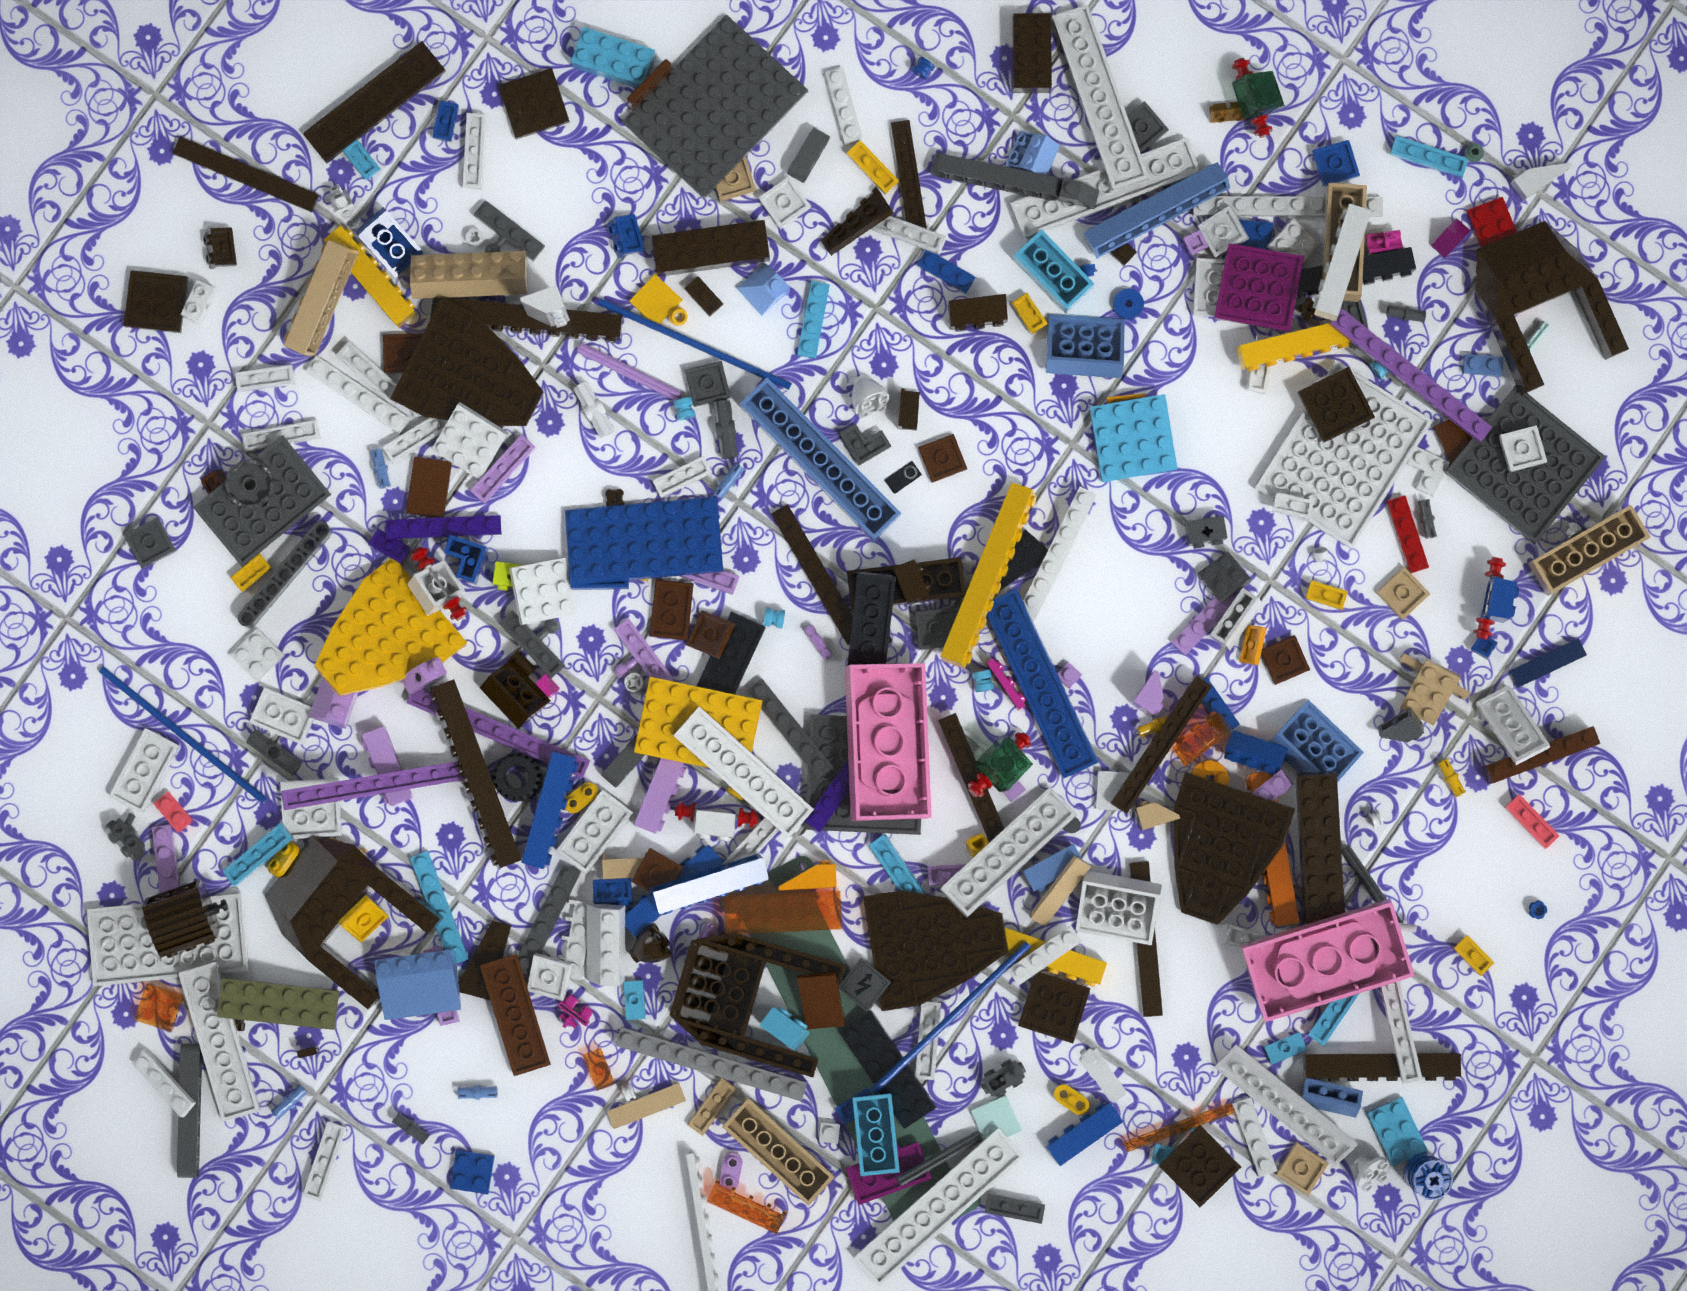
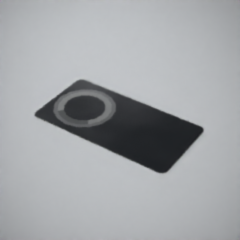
M911 461L886 478L885 482L891 491L896 494L922 474L914 462Z

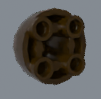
M656 923L645 927L636 937L633 948L629 950L632 959L636 963L640 961L656 963L672 956L668 948L670 942L665 935L662 936Z

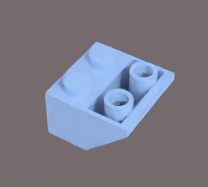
M1020 131L1005 165L1014 169L1047 175L1060 145L1047 135Z

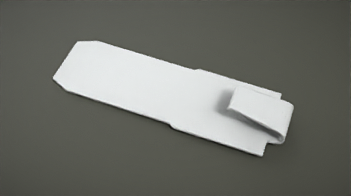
M1089 1048L1081 1054L1083 1058L1079 1061L1090 1076L1094 1078L1109 1101L1115 1103L1126 1095L1125 1088L1097 1048L1094 1050Z

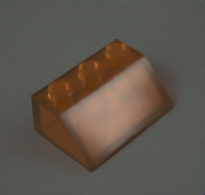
M1220 711L1218 713L1211 712L1205 717L1206 722L1202 725L1199 723L1195 724L1189 729L1191 731L1189 735L1185 737L1182 734L1175 741L1176 744L1173 746V749L1185 767L1233 731L1232 726Z

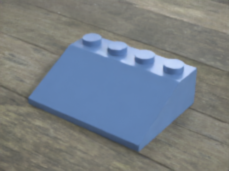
M1049 314L1046 373L1122 378L1125 319Z
M1309 699L1268 741L1288 748L1286 762L1298 773L1335 771L1337 773V783L1364 753Z
M453 950L375 960L376 980L384 1020L461 1010L456 953Z

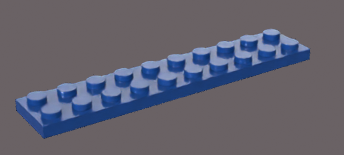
M1016 588L993 599L994 605L992 610L988 611L987 617L1063 778L1065 779L1099 763L1018 589Z

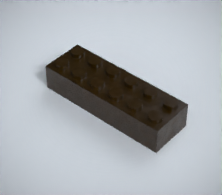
M765 220L651 236L658 277L770 261Z
M961 557L920 562L924 572L921 574L923 581L927 580L931 591L928 592L929 597L911 604L965 597L966 591ZM898 565L847 571L851 611H853L857 572L895 575L893 567ZM896 579L893 606L906 605Z

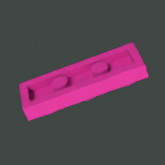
M992 658L987 661V667L991 670L1016 709L1019 711L1025 707L1023 703L1026 701L1020 691L1017 693L1014 690L1013 686L1015 684L1010 676L1006 677L1003 674L1002 670L1004 668L999 660L995 661Z

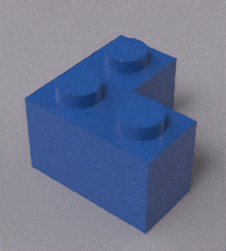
M450 535L444 554L461 560L456 578L477 585L488 548Z

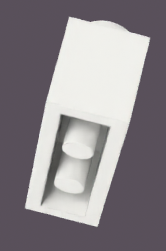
M1242 588L1210 636L1216 642L1231 650L1263 603L1257 596Z

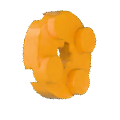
M1212 760L1201 762L1191 772V774L1203 778L1206 775H1213V781L1228 786V772L1219 762Z

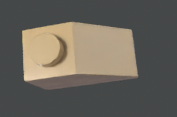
M1149 800L1138 803L1139 807L1135 808L1142 831L1180 819L1179 814L1155 802L1150 803Z

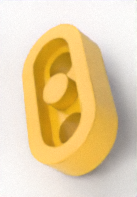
M587 782L566 797L568 799L566 811L575 814L592 803L599 794L597 786ZM588 788L592 790V794L589 796L585 794V790ZM575 800L577 805L571 807L570 801Z
M290 841L278 851L269 862V873L275 877L284 875L297 857L299 846Z
M1065 1084L1058 1085L1055 1088L1053 1095L1058 1103L1077 1115H1083L1088 1111L1089 1101L1086 1097ZM1062 1090H1065L1067 1093L1066 1097L1064 1098L1060 1097V1092ZM1078 1101H1081L1083 1103V1106L1080 1109L1076 1108V1103Z

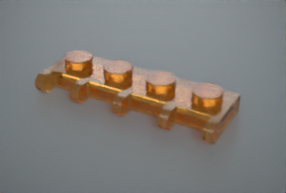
M716 1180L706 1202L775 1234L778 1233L787 1211L784 1210L780 1214L770 1209L772 1204L768 1203L765 1207L752 1201L753 1195H750L748 1199L735 1193V1187L729 1190L719 1185L720 1180Z

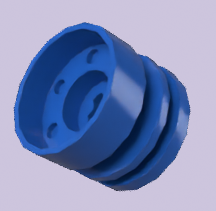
M1419 1153L1409 1159L1405 1166V1182L1419 1196L1426 1200H1438L1449 1193L1453 1184L1452 1171L1447 1164L1430 1153Z

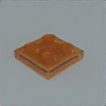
M146 983L134 1020L172 1032L184 994Z

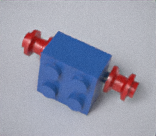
M1492 557L1491 560H1487L1490 568L1484 575L1490 577L1491 580L1487 584L1481 618H1476L1475 620L1479 625L1478 629L1473 630V634H1476L1478 639L1488 640V637H1492V633L1489 631L1491 625H1494L1495 622L1504 623L1510 620L1511 617H1514L1516 606H1513L1514 598L1517 599L1519 587H1517L1516 581L1503 579L1504 575L1501 574V568L1506 567V563L1499 557Z

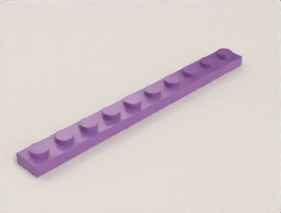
M1341 309L1337 321H1332L1329 324L1477 442H1482L1492 429L1491 425L1345 310Z
M422 689L409 695L407 704L437 716L436 710L438 708L436 703H432L428 691ZM465 707L475 733L547 764L550 763L553 751L576 756V762H579L576 773L572 774L580 778L584 777L590 760Z
M456 761L281 791L284 810L461 781L464 778L463 775L460 776L456 769L458 762Z

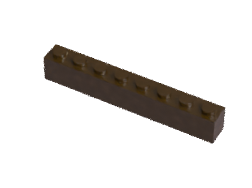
M1395 1053L1303 1054L1304 1078L1319 1081L1320 1078H1328L1329 1082H1338L1340 1078H1347V1081H1359V1078H1367V1081H1378V1077H1386V1081H1398V1077H1401ZM1417 1053L1421 1075L1425 1077V1081H1437V1077H1444V1081H1456V1077H1461V1053Z

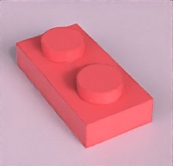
M169 791L153 803L177 833H180L194 821Z

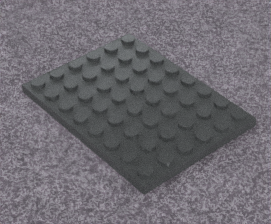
M726 14L655 89L622 121V124L697 194L705 199L809 91Z

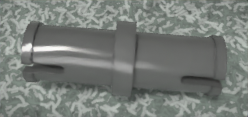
M1390 304L1387 306L1386 317L1400 318L1403 321L1425 322L1426 311L1410 309L1409 306L1398 307Z
M1425 499L1418 501L1421 514L1420 523L1423 524L1425 539H1429V537L1430 539L1437 537L1434 525L1435 516L1432 515L1430 499H1426V501Z
M400 1112L392 1121V1123L404 1130L407 1136L411 1135L422 1145L430 1136V1134L418 1127L415 1121L411 1122Z

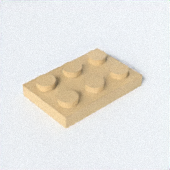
M1426 658L1402 701L1400 709L1405 711L1411 707L1419 719L1434 726L1457 686L1461 675Z

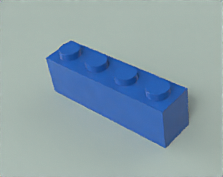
M1103 1101L1095 1107L1096 1111L1091 1115L1089 1113L1084 1114L1079 1118L1080 1122L1077 1125L1070 1124L1063 1129L1064 1134L1059 1137L1055 1135L1047 1141L1048 1145L1046 1148L1059 1166L1065 1164L1123 1123V1120L1110 1102L1105 1103Z

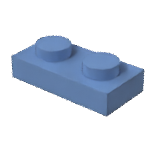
M1464 355L1463 374L1502 377L1503 357Z

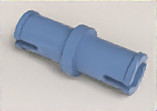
M375 449L376 452L374 450L370 451L374 464L373 472L376 473L379 489H384L386 486H391L387 473L388 465H385L382 449Z
M735 462L727 475H723V480L713 493L720 499H723L729 489L736 485V480L745 469Z
M299 1084L298 1087L288 1096L285 1095L283 1100L271 1110L272 1114L280 1120L286 1112L296 1107L295 1104L308 1094L307 1091Z
M475 1085V1087H458L457 1095H459L458 1099L475 1098V1100H480L481 1098H498V1090H496L498 1087H480V1085Z

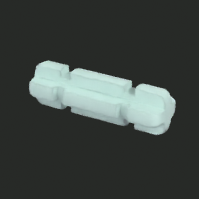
M1541 321L1537 329L1526 340L1530 352L1543 337V333H1546L1550 328L1549 324L1545 321Z

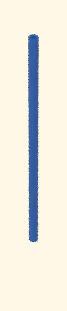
M600 298L598 305L623 315L628 319L763 379L768 378L772 383L789 390L792 385L791 382Z
M103 666L99 670V673L259 802L264 803L267 797L108 669Z
M1027 942L1022 944L888 1071L871 1090L877 1094L1031 946Z

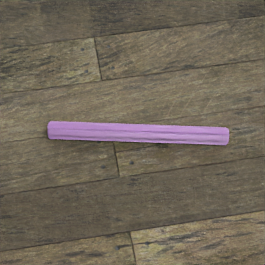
M581 343L577 349L579 354L674 401L678 400L681 396V391L591 346Z

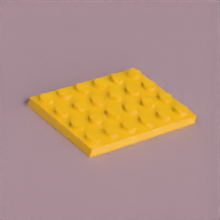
M649 677L634 753L709 768L673 736L698 707L703 709L752 753L763 700Z

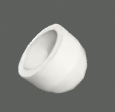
M1574 522L1569 523L1565 529L1569 539L1583 531Z
M1319 547L1314 549L1313 556L1315 561L1319 563L1326 562L1329 558L1328 548Z

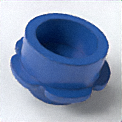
M1095 264L1080 266V269L1088 277L1094 276V272L1098 271Z
M1537 900L1529 904V915L1532 918L1538 920L1544 918V915L1547 913V906L1542 901Z

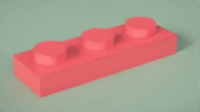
M1520 794L1504 807L1544 849H1547L1560 836Z

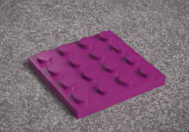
M1229 243L1214 319L1290 332L1304 256Z

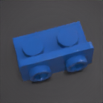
M635 214L615 217L608 223V232L612 236L613 250L617 254L618 259L623 258L625 255L645 251Z
M632 879L593 880V903L625 905V908L633 905Z

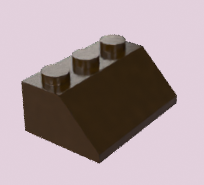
M1006 294L950 300L948 302L950 330L955 329V332L966 331V328L974 327V330L984 329L986 325H993V327L1004 326V323L1008 321Z
M510 660L489 675L479 688L519 730L551 700L529 676Z

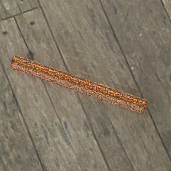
M1231 1103L1224 1104L1124 1141V1147L1127 1152L1133 1151L1199 1125L1234 1113V1108Z

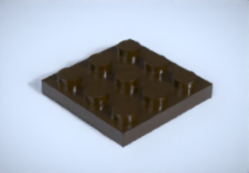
M552 68L498 85L516 140L570 123Z
M130 270L123 326L125 328L182 334L184 317L181 313L186 302L188 277Z
M1350 367L1297 392L1323 443L1375 418Z
M1042 972L1033 975L1018 1026L1073 1044L1091 988Z
M1199 1125L1159 1164V1167L1200 1208L1241 1168V1165Z

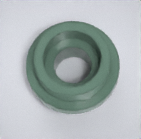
M1472 143L1465 149V157L1470 162H1478L1484 156L1483 147L1477 143ZM1473 149L1477 150L1478 155H1473L1471 151Z

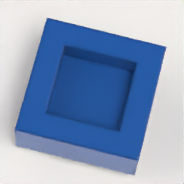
M1489 637L1488 640L1477 638L1471 651L1488 660L1498 642Z

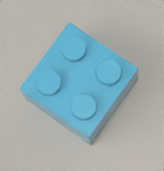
M772 1007L759 1026L789 1048L797 1051L810 1033L806 1030L808 1026L797 1018L792 1020V1014L785 1009Z

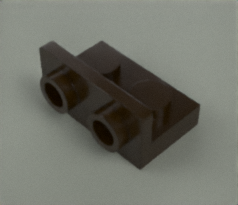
M232 227L208 229L203 235V243L207 247L205 258L206 263L209 264V269L236 266Z

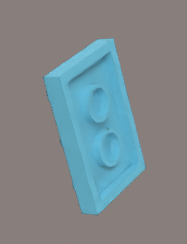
M1399 1097L1367 1112L1391 1166H1395L1416 1154L1427 1151L1426 1145L1403 1097Z

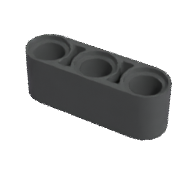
M813 127L789 167L787 174L805 183L825 149L830 136Z
M637 735L634 736L601 775L615 788L621 784L645 756L634 753Z

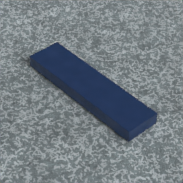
M1578 638L1510 670L1509 673L1516 687L1519 688L1585 657L1587 654Z

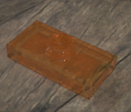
M602 1048L583 1054L597 1091L615 1084Z

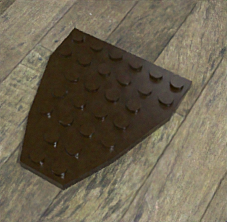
M442 297L390 400L424 417L449 420L457 404L460 402L497 426H527L544 391L519 357L475 313Z
M1185 772L1174 806V812L1179 814L1180 819L1174 820V866L1181 913L1219 925L1250 893L1284 846L1295 808Z
M903 890L863 896L874 967L892 981L879 998L881 1011L922 1005L975 977L1009 952L1004 918L1001 912L979 906L966 918L946 897Z

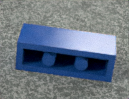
M1233 730L1226 745L1224 759L1275 775L1284 766L1288 748Z

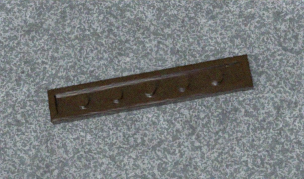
M910 120L891 122L906 222L927 229Z

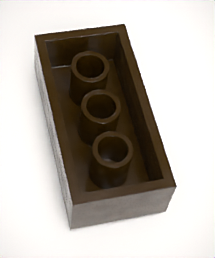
M1013 13V93H1051V13Z

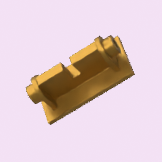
M1244 101L1230 102V108H1227L1226 103H1214L1213 106H1209V112L1211 113L1210 123L1247 120L1249 106Z

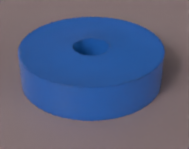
M1124 289L1115 296L1113 308L1120 318L1132 320L1141 314L1144 308V300L1138 291ZM1130 301L1132 306L1126 307L1125 302Z

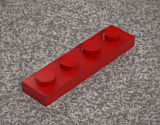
M1406 495L1386 501L1409 572L1412 574L1428 569L1429 565Z

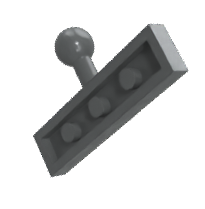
M486 200L473 214L475 218L500 236L495 243L486 246L485 252H500V247L507 241L518 251H526V257L534 262L545 248L544 244Z
M513 610L499 622V625L551 679L565 667L562 661L542 641L548 634H554L559 630L557 620H547L544 623V629L537 635L526 624L520 625L519 617Z

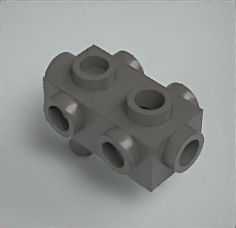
M129 813L124 822L120 818L116 821L112 820L105 826V829L107 830L108 839L113 844L117 843L119 845L120 851L126 858L130 857L133 861H138L145 854V844L135 835V829L131 826L136 816Z
M1008 1059L1000 1064L1002 1068L997 1071L991 1069L984 1073L985 1078L982 1079L983 1084H981V1087L985 1094L990 1093L991 1096L995 1095L998 1098L1007 1092L1005 1089L1011 1085L1015 1088L1024 1083L1022 1079L1025 1078L1023 1073L1026 1070L1021 1062L1017 1063L1016 1060L1011 1061V1059ZM993 1079L998 1080L996 1087L991 1085Z

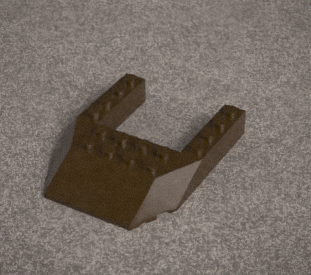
M1546 221L1476 250L1477 278L1475 293L1521 396L1545 384L1515 315L1575 291L1604 359L1607 360L1629 350L1599 279L1579 250Z
M312 835L299 851L285 874L276 880L264 896L282 935L312 965L368 1010L380 999L378 987L325 944L339 927L338 921L358 903L370 887L427 934L432 933L444 917L355 844Z
M735 932L691 940L670 1016L703 1046L813 1078L819 1058L745 1036L765 965L768 962L805 974L836 972L839 984H841L846 965Z

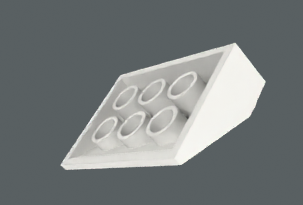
M1088 870L1082 884L1076 931L1152 945L1162 884Z

